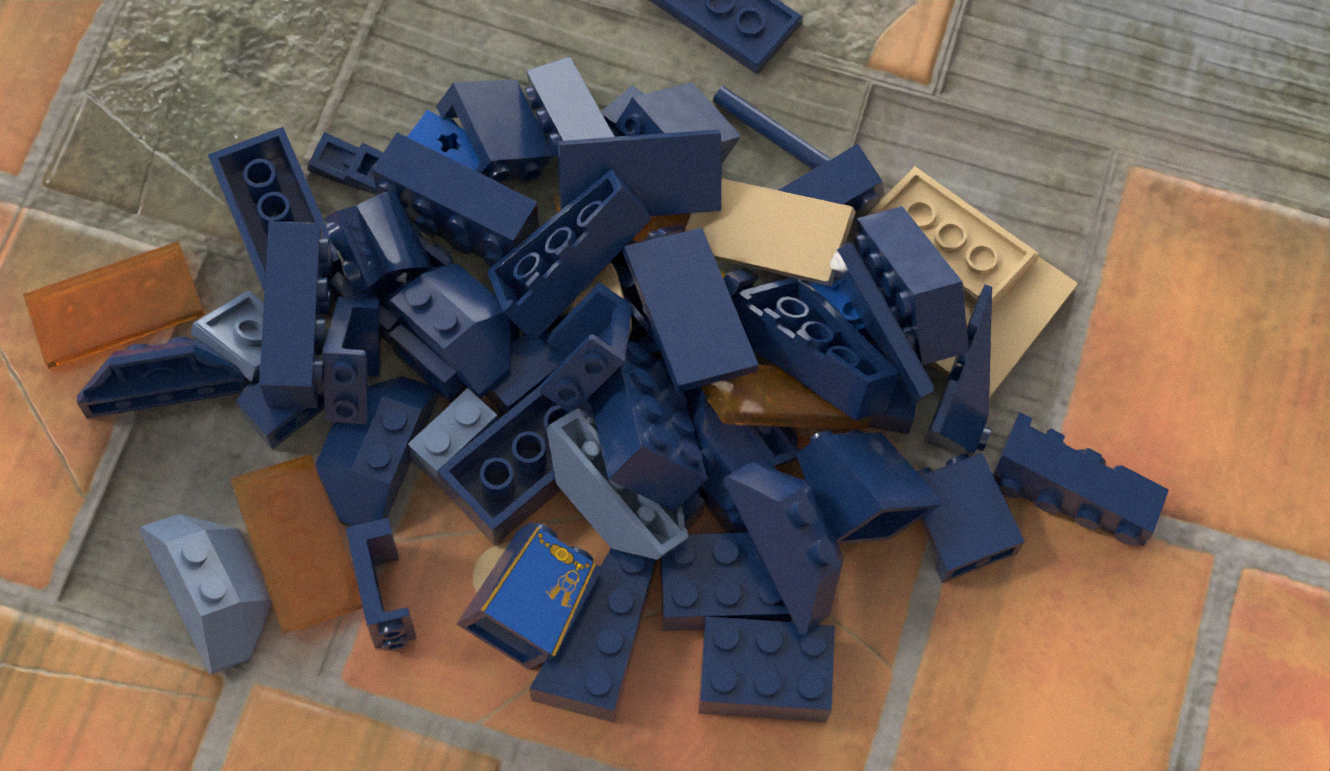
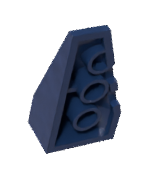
M984 284L980 291L967 326L969 352L956 356L924 442L958 455L967 453L969 457L975 454L976 449L984 451L992 430L985 426L989 416L992 286Z

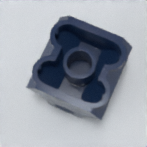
M385 192L358 205L335 211L325 218L329 237L335 248L340 252L345 274L357 294L381 292L396 280L398 273L433 267L396 193Z

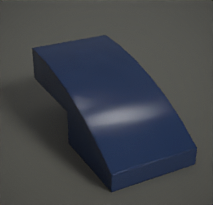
M324 132L308 163L307 170L334 182L377 194L372 169L383 152L365 143H361L358 148Z

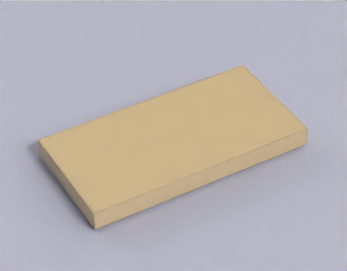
M915 166L866 215L903 206L962 280L964 297L973 304H976L980 291L984 284L992 286L993 308L1038 260V252Z
M722 178V211L691 213L685 231L702 228L715 260L827 286H832L835 272L830 262L836 250L845 245L855 216V210L851 206Z
M1039 256L1036 263L992 308L989 400L1078 285L1076 281ZM965 298L966 325L968 326L975 304ZM956 356L933 362L929 365L948 378Z

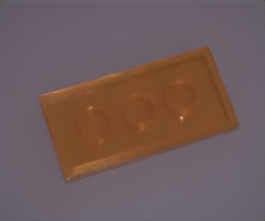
M179 241L23 294L48 369L205 315Z
M759 365L756 373L701 387L723 424L864 430L868 428L872 419L869 416L855 421L781 368L773 365Z
M311 454L230 478L231 487L282 634L363 608L355 575Z

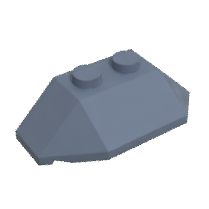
M577 408L549 425L547 434L556 484L611 549L658 560L689 537L687 528L684 527L682 505L674 512L608 479L595 420L589 417L587 412Z
M182 514L141 526L139 531L209 674L212 675L249 661L274 598L239 529Z

